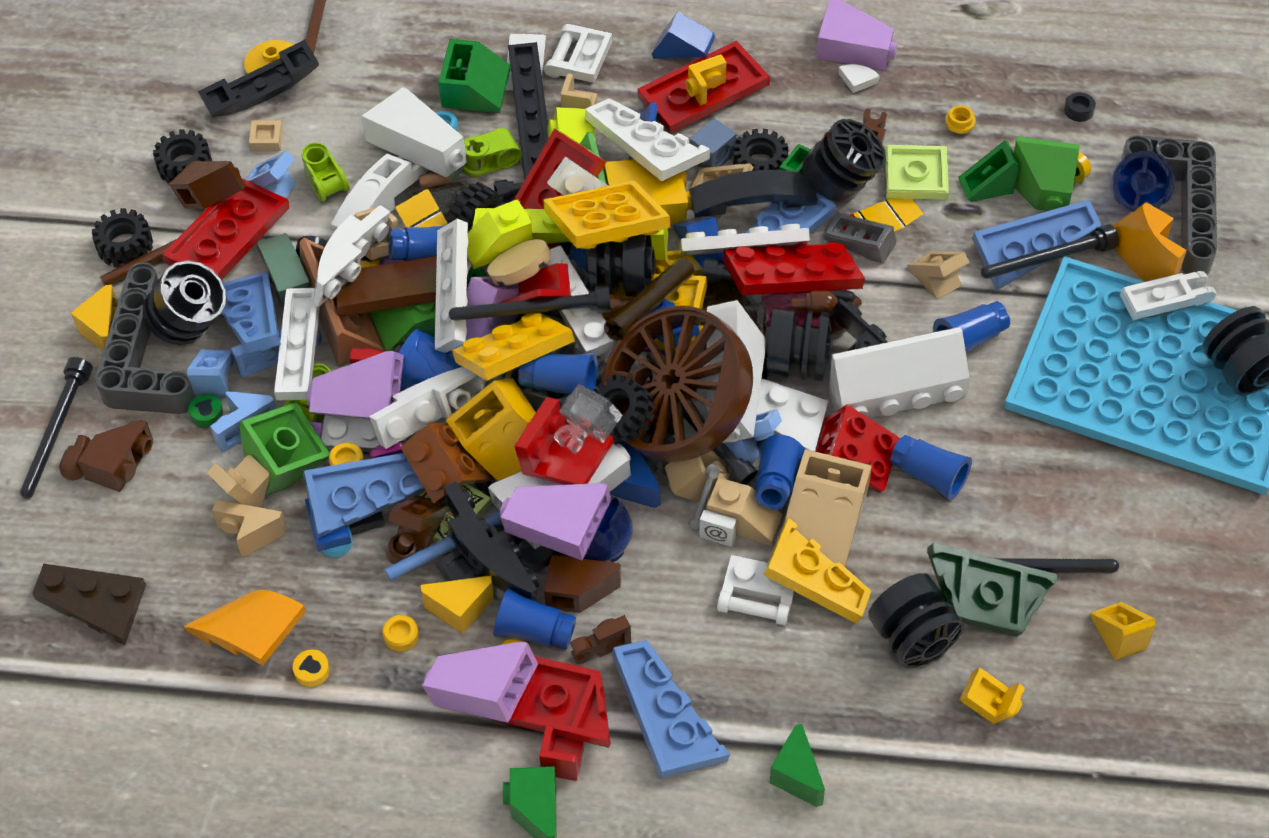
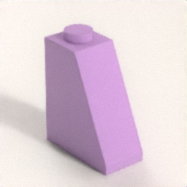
M829 0L818 36L817 58L846 64H857L886 71L889 59H895L898 42L893 41V28L842 0Z
M490 276L471 277L466 291L467 306L500 303L501 301L519 296L518 283L504 285L501 281L499 285H494ZM518 315L466 320V340L488 335L498 326L511 325L515 322Z
M386 351L313 378L312 386L308 388L307 404L310 406L309 412L319 415L370 419L369 416L394 403L392 396L400 393L404 355L394 351Z
M602 483L516 487L511 498L507 497L500 509V517L505 532L583 560L611 502L608 485Z
M522 641L441 655L437 657L432 668L426 673L422 686L434 706L508 723L538 662L528 643Z

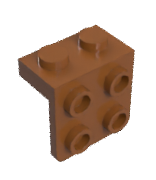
M429 423L400 446L433 504L444 501V487L455 481L461 488L464 484L485 483L495 479L464 449L448 423Z

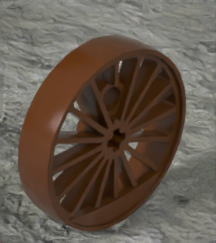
M673 306L652 312L629 328L626 336L622 340H618L611 351L601 382L606 386L605 379L611 377L616 380V375H622L624 378L627 376L647 389V392L653 397L650 401L655 404V410H649L654 415L653 421L646 420L645 424L650 428L659 415L652 443L642 442L647 431L640 429L641 437L636 439L631 436V442L626 444L648 457L661 461L679 462L694 459L710 452L726 440L743 418L751 398L753 367L745 344L737 333L723 320L700 308ZM694 325H702L703 328L689 347ZM682 327L675 352L673 329ZM714 331H720L723 335L722 338L700 354ZM662 334L664 336L666 360L654 342ZM647 346L659 363L661 370L639 356ZM724 351L723 361L703 367ZM635 361L641 363V365L634 369L632 374L629 373ZM720 373L718 382L699 380ZM653 375L652 382L644 385L646 379ZM697 389L715 390L713 402L711 403L697 394ZM693 397L710 408L704 424L690 402ZM624 398L616 404L612 413L613 420H619L627 413L628 410L624 411V402L629 401V398ZM681 403L698 429L697 434L686 440ZM672 413L675 442L663 445Z

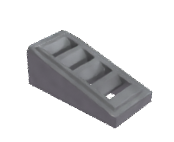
M837 213L824 234L825 240L839 244L843 243L846 249L881 263H885L897 242L893 226ZM845 226L848 227L846 232L842 234L841 231L843 230V228Z

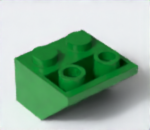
M449 39L438 82L441 107L500 113L509 78L510 65L479 41Z

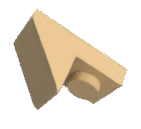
M932 251L907 266L919 282L936 299H939L961 286L958 277L959 269L969 264L965 251Z
M247 455L235 469L230 467L226 471L215 463L206 472L227 494L241 504L262 508L270 474L251 455Z
M216 499L212 509L218 529L229 534L238 533L236 542L242 557L285 536L287 531L281 511Z

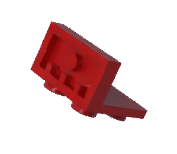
M546 397L514 447L523 475L563 485L588 484L614 443V440L610 434L565 424V417L562 414L559 400Z
M846 404L824 418L815 452L871 465L869 487L880 493L886 488L892 467L890 458L899 437Z

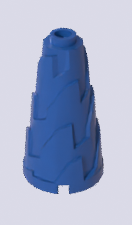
M416 329L410 334L399 351L400 354L404 355L400 392L422 381L463 366L455 362L452 350L447 353L435 350V338L420 329Z

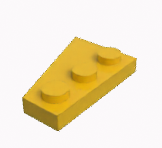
M788 517L783 524L763 575L857 624L863 617L872 591L841 563H833L819 551L822 546L813 538L808 541L796 530L798 525Z

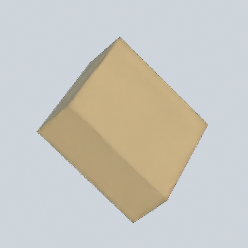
M282 120L251 121L248 143L250 151H281Z

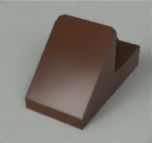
M416 495L391 508L388 522L399 525L397 534H410L413 537L415 546L424 549L430 546L448 507L443 503L433 504L431 499Z

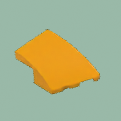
M1147 202L1138 207L1134 212L1127 214L1116 224H1112L1119 237V244L1115 250L1128 267L1145 282L1179 274L1186 254V249L1167 239L1173 218Z
M253 590L188 623L184 628L188 633L210 646L216 643L236 656L240 652L263 666L304 616L306 610L303 604L285 595L268 590Z

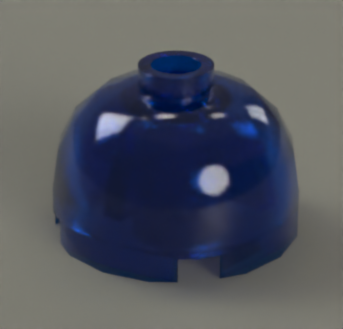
M1135 151L1124 156L1114 166L1110 175V190L1114 200L1123 209L1134 212L1146 202L1159 209L1170 200L1175 189L1173 169L1170 168L1166 162L1167 160L1162 155L1152 151Z
M610 497L611 502L583 559L596 561L610 560L615 562L623 556L624 550L632 539L633 522L622 501L619 502L618 498Z

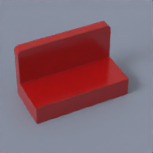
M556 263L541 268L534 276L518 283L519 296L501 301L500 303L571 296L568 264Z

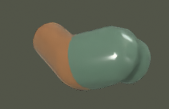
M461 167L448 177L435 172L420 175L421 188L425 190L452 183L461 173Z

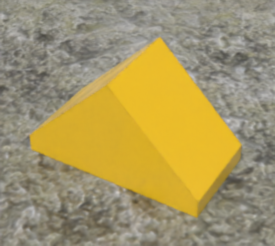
M105 285L71 312L78 332L102 351L104 350L118 305L112 285Z
M491 576L421 585L424 608L462 634L494 600Z
M1123 602L1090 612L1091 619L1114 660L1147 649L1156 626L1155 618Z

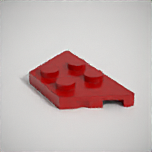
M535 656L538 665L507 724L545 732L546 724L554 725L555 735L609 748L611 740L601 672Z

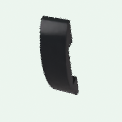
M303 40L278 52L279 59L230 83H227L224 78L198 91L212 117H219L251 108L279 95L309 75L319 66V62L307 42Z
M785 170L740 172L718 177L689 189L695 218L726 214L727 206L785 200L786 207L789 208L817 205L818 202L815 189L809 184L805 174Z

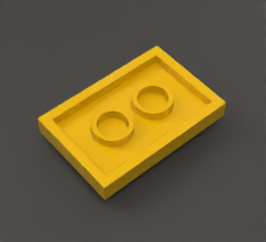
M529 313L522 316L520 321L511 325L498 326L492 330V333L481 338L468 339L463 343V346L452 351L456 363L487 381L575 341L572 329L541 313Z

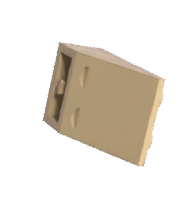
M805 449L794 483L785 522L789 517L798 525L796 530L808 541L813 538L822 546L819 551L833 563H841L846 567L869 489L872 466Z

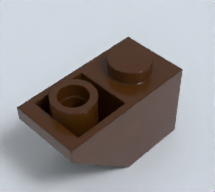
M192 161L169 183V186L185 209H205L243 190L246 184L240 176L239 169L231 161Z
M138 420L94 435L77 461L85 480L121 492L126 482L131 481L134 477L136 467L142 457L147 455L152 448L153 437L148 423Z
M551 555L544 588L545 605L562 611L581 613L620 588L621 564L613 563L607 559L579 560L568 555Z

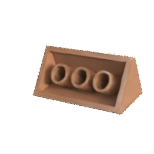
M303 238L300 241V261L309 280L310 288H315L318 267L325 247ZM337 296L333 299H327L320 306L319 320L337 365L350 363L349 358L352 348H373L386 352L370 312L339 316Z

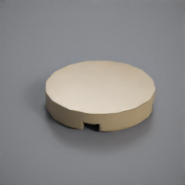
M528 240L498 255L489 264L487 272L494 285H499L501 281L504 285H514L538 273L540 270L538 265L543 261L547 264L550 260L551 252L544 240Z

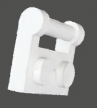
M571 24L564 25L560 32L561 39L552 59L548 60L544 67L545 74L552 78L566 77L567 74H573L574 79L595 83L612 44V33ZM578 41L569 62H565L564 59L571 43Z
M731 555L722 591L720 592L717 611L728 613L731 610L776 620V624L786 626L795 591L763 575L768 564L767 562ZM734 593L738 595L767 600L780 604L779 606H774L770 604L760 603L732 596Z

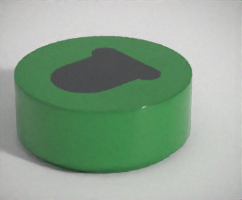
M212 394L196 396L188 407L192 422L199 427H210L223 416L221 402L218 397Z

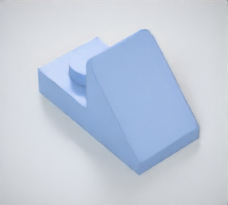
M284 151L257 164L245 180L286 198L296 186V182L289 176L290 170L288 169L295 159L287 151Z
M200 350L187 368V376L196 396L212 394L216 397H226L225 392L229 391L228 371L234 363L232 350Z
M225 392L228 406L232 413L222 416L216 423L210 426L215 443L223 453L242 442L239 428L241 421L276 409L274 399L270 395Z
M778 409L756 415L753 438L726 442L725 445L737 458H742L744 461H750L753 464L759 457V448L756 445V441L772 436L774 434L773 431L782 422Z

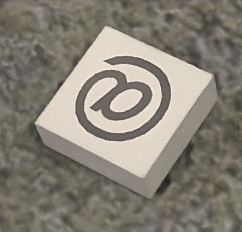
M703 510L700 518L699 537L732 547L736 538L737 520L709 510Z

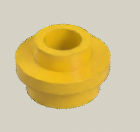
M954 106L946 114L945 125L954 133L965 134L975 127L976 118L973 111L967 106Z

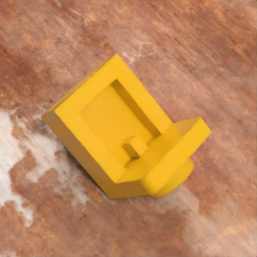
M977 668L971 672L959 701L992 724H995L1007 718L1011 719L1019 712L1022 706V700L1020 699L1025 687L1020 683L1007 687L983 669Z

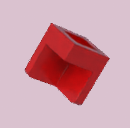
M546 724L539 754L540 767H555L556 778L577 781L584 752V742L555 737L554 725Z

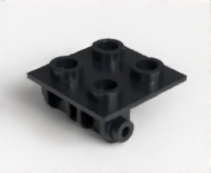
M840 299L832 308L834 313L830 317L857 340L848 351L888 343L884 331L875 324L870 326L861 317L862 312L849 301L845 303Z

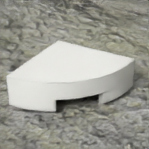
M849 64L839 67L838 74L852 93L879 83L880 76L866 66Z

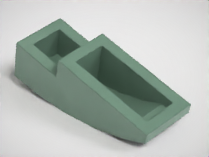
M286 233L256 243L282 307L285 304L286 289L310 288V283L301 261Z

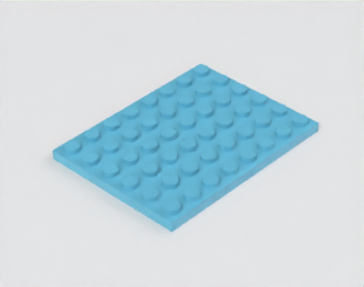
M1064 256L1006 398L1004 409L1266 496L1269 489V385L1250 395L1241 396L1236 394L1223 378V370L1215 368L1212 360L1208 359L1202 350L1204 339L1211 329L1221 320L1238 310L1208 302L1199 306L1193 305L1132 320L1120 297V293L1124 287L1145 281Z

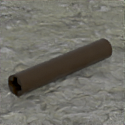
M683 257L675 260L605 322L604 331L607 336L614 341L622 340L633 324L652 313L694 275L693 264Z

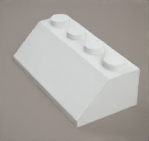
M957 327L832 354L828 394L834 410L837 411L847 404L868 418L881 415L891 416L899 411L913 408L922 409L931 404L945 401L954 402L966 397L970 376L962 329Z

